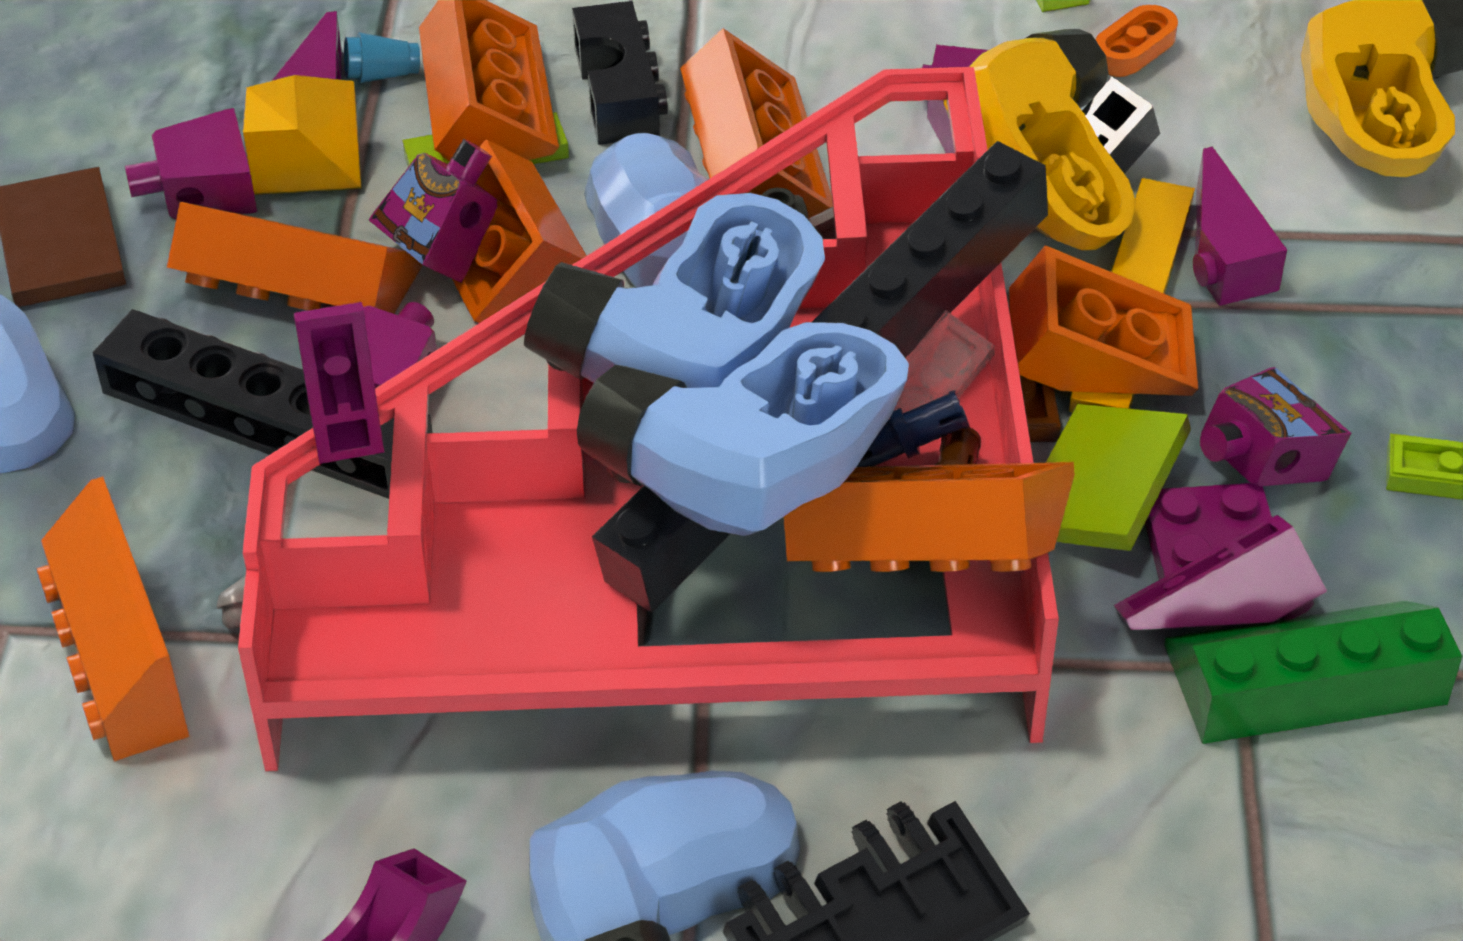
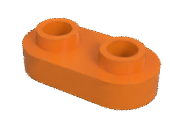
M1142 5L1132 9L1099 33L1095 40L1106 55L1108 75L1125 77L1134 74L1173 46L1178 26L1177 16L1171 10L1162 6Z

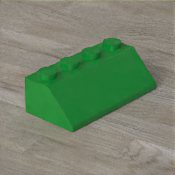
M1409 601L1392 602L1296 617L1290 620H1276L1267 623L1166 637L1164 644L1202 744L1448 705L1463 657L1439 607Z

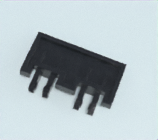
M956 800L933 812L927 821V825L939 842L937 845L934 844L919 819L915 817L914 811L910 809V806L900 801L886 809V815L893 833L897 836V840L910 858L909 860L900 864L879 830L876 829L870 820L867 821L866 819L852 827L853 831H851L855 846H857L859 852L817 875L814 884L827 904L823 906L820 904L796 865H793L788 860L775 867L773 874L775 875L774 879L779 891L785 897L797 920L785 925L765 891L760 887V884L758 885L752 879L739 886L737 891L745 913L726 922L723 934L727 941H993L1024 924L1030 913Z

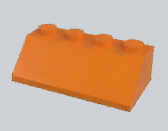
M438 0L419 26L434 150L450 161L463 139L472 142L478 147L487 139L527 160L553 155L559 148L537 25L487 0Z
M724 28L680 68L686 89L684 95L691 107L695 122L693 129L700 141L704 156L702 163L708 172L709 178H712L807 118L795 77ZM817 148L747 192L763 195L765 191L771 188H785L794 195H800L803 198L809 218L833 207L831 191Z
M184 202L179 204L167 268L187 272L185 283L218 289L219 281L224 280L237 283L235 294L269 301L270 292L273 291L289 295L287 306L298 309H321L322 303L339 306L362 302L363 307L372 306L395 314L423 266L405 250Z
M1074 462L856 467L840 487L824 496L800 505L783 517L787 561H811L812 571L833 572L850 569V561H870V570L874 572L905 570L910 568L909 561H929L930 571L936 572L970 568L969 560H990L992 571L1007 572L1031 568V559L1055 549L1075 475Z
M104 477L92 479L41 539L48 565L36 569L47 604L59 600L62 609L51 612L61 646L64 648L74 644L77 654L66 657L76 691L81 693L90 690L93 698L91 701L82 703L93 741L106 737L113 760L117 761L190 736L170 657Z

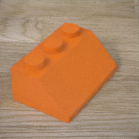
M487 139L480 145V148L488 152L492 157L476 184L497 199L498 207L462 283L452 279L473 320L481 323L546 282L555 266L563 262L573 265L587 256L533 162Z

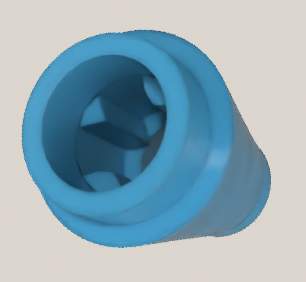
M358 32L357 37H345L344 71L346 79H358V83L361 84L419 73L420 49L418 43H408V41Z

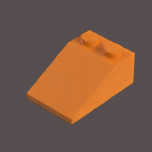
M1046 245L1009 287L1010 320L1019 375L1059 391L1192 396L1198 390L1191 304Z

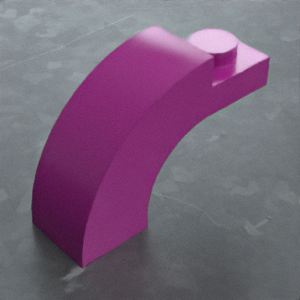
M415 848L374 862L368 881L351 911L338 927L322 941H437L458 904L467 880Z

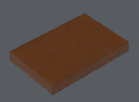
M99 166L0 186V236L11 294L17 307L127 285Z

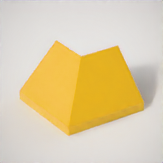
M292 75L246 87L243 136L254 195L362 189L354 81Z

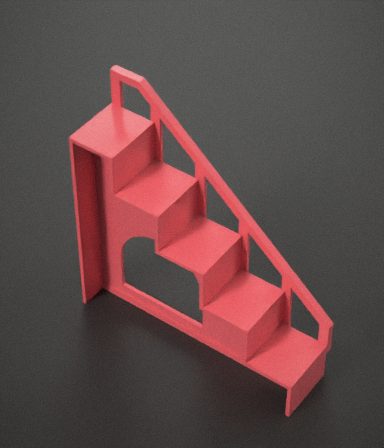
M974 67L884 69L573 264V266L615 277L688 231L698 207L716 195L747 193L826 143L836 239H823L825 261L789 328L805 322H812L987 151ZM947 100L955 153L858 156L854 125L856 122L890 101ZM1000 263L905 358L909 363L907 381L894 410L901 408L905 413L955 390L970 427L977 431L981 437V448L976 464L1034 463L1002 264ZM545 282L375 388L380 426L394 418L387 535L283 539L288 485L320 465L313 428L252 466L243 543L246 577L238 651L265 771H278L283 718L1022 692L1029 742L1043 743L1059 621L1048 553L1031 559V568L1026 570L992 571L990 560H969L970 568L943 572L951 634L947 636L638 647L637 603L604 581L592 536L644 485L639 486L615 480L610 475L608 467L583 452L578 445L577 426L579 414L585 398L594 383L586 378L580 380L568 372L554 369L548 364V429L427 433L429 394L523 336L536 300ZM941 438L919 447L920 454L908 458L904 453L876 466L935 465L938 463Z

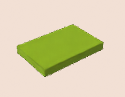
M1077 404L1046 463L1074 462L1075 475L1056 542L1131 551L1191 431L1188 414Z

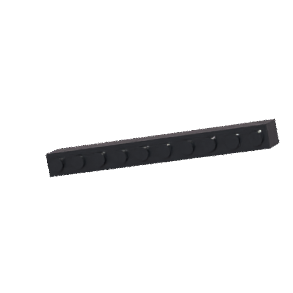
M999 141L994 143L812 322L845 323L871 330L895 344L906 358L1048 216L1046 165ZM643 486L592 536L604 581L653 613L731 533L705 528L676 512L650 489Z

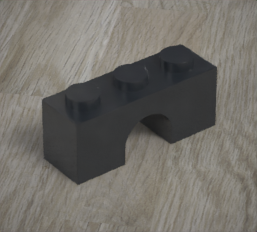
M633 1L572 8L574 49L582 80L588 79L590 114L598 145L615 143L626 136L637 133H649L660 136L659 116L668 114V103L664 83L655 84V82H659L655 51L646 52L650 50L647 21H638Z

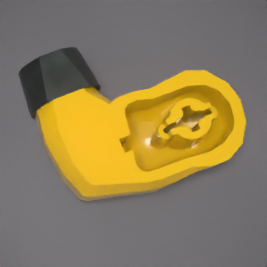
M1354 0L1326 9L1310 19L1301 51L1308 112L1338 149L1356 165L1382 176L1409 177L1426 171L1439 158L1455 135V115L1433 79L1463 70V0Z
M1062 29L1035 33L1024 39L1003 42L982 53L970 67H974L987 150L999 141L1046 165L1048 216L1035 229L1046 237L1082 251L1097 250L1119 236L1132 224L1136 200L1129 179L1101 144L1091 123L1080 109L1087 105L1104 87L1109 74L1106 55L1093 35L1081 29ZM943 100L946 112L949 117L947 100Z

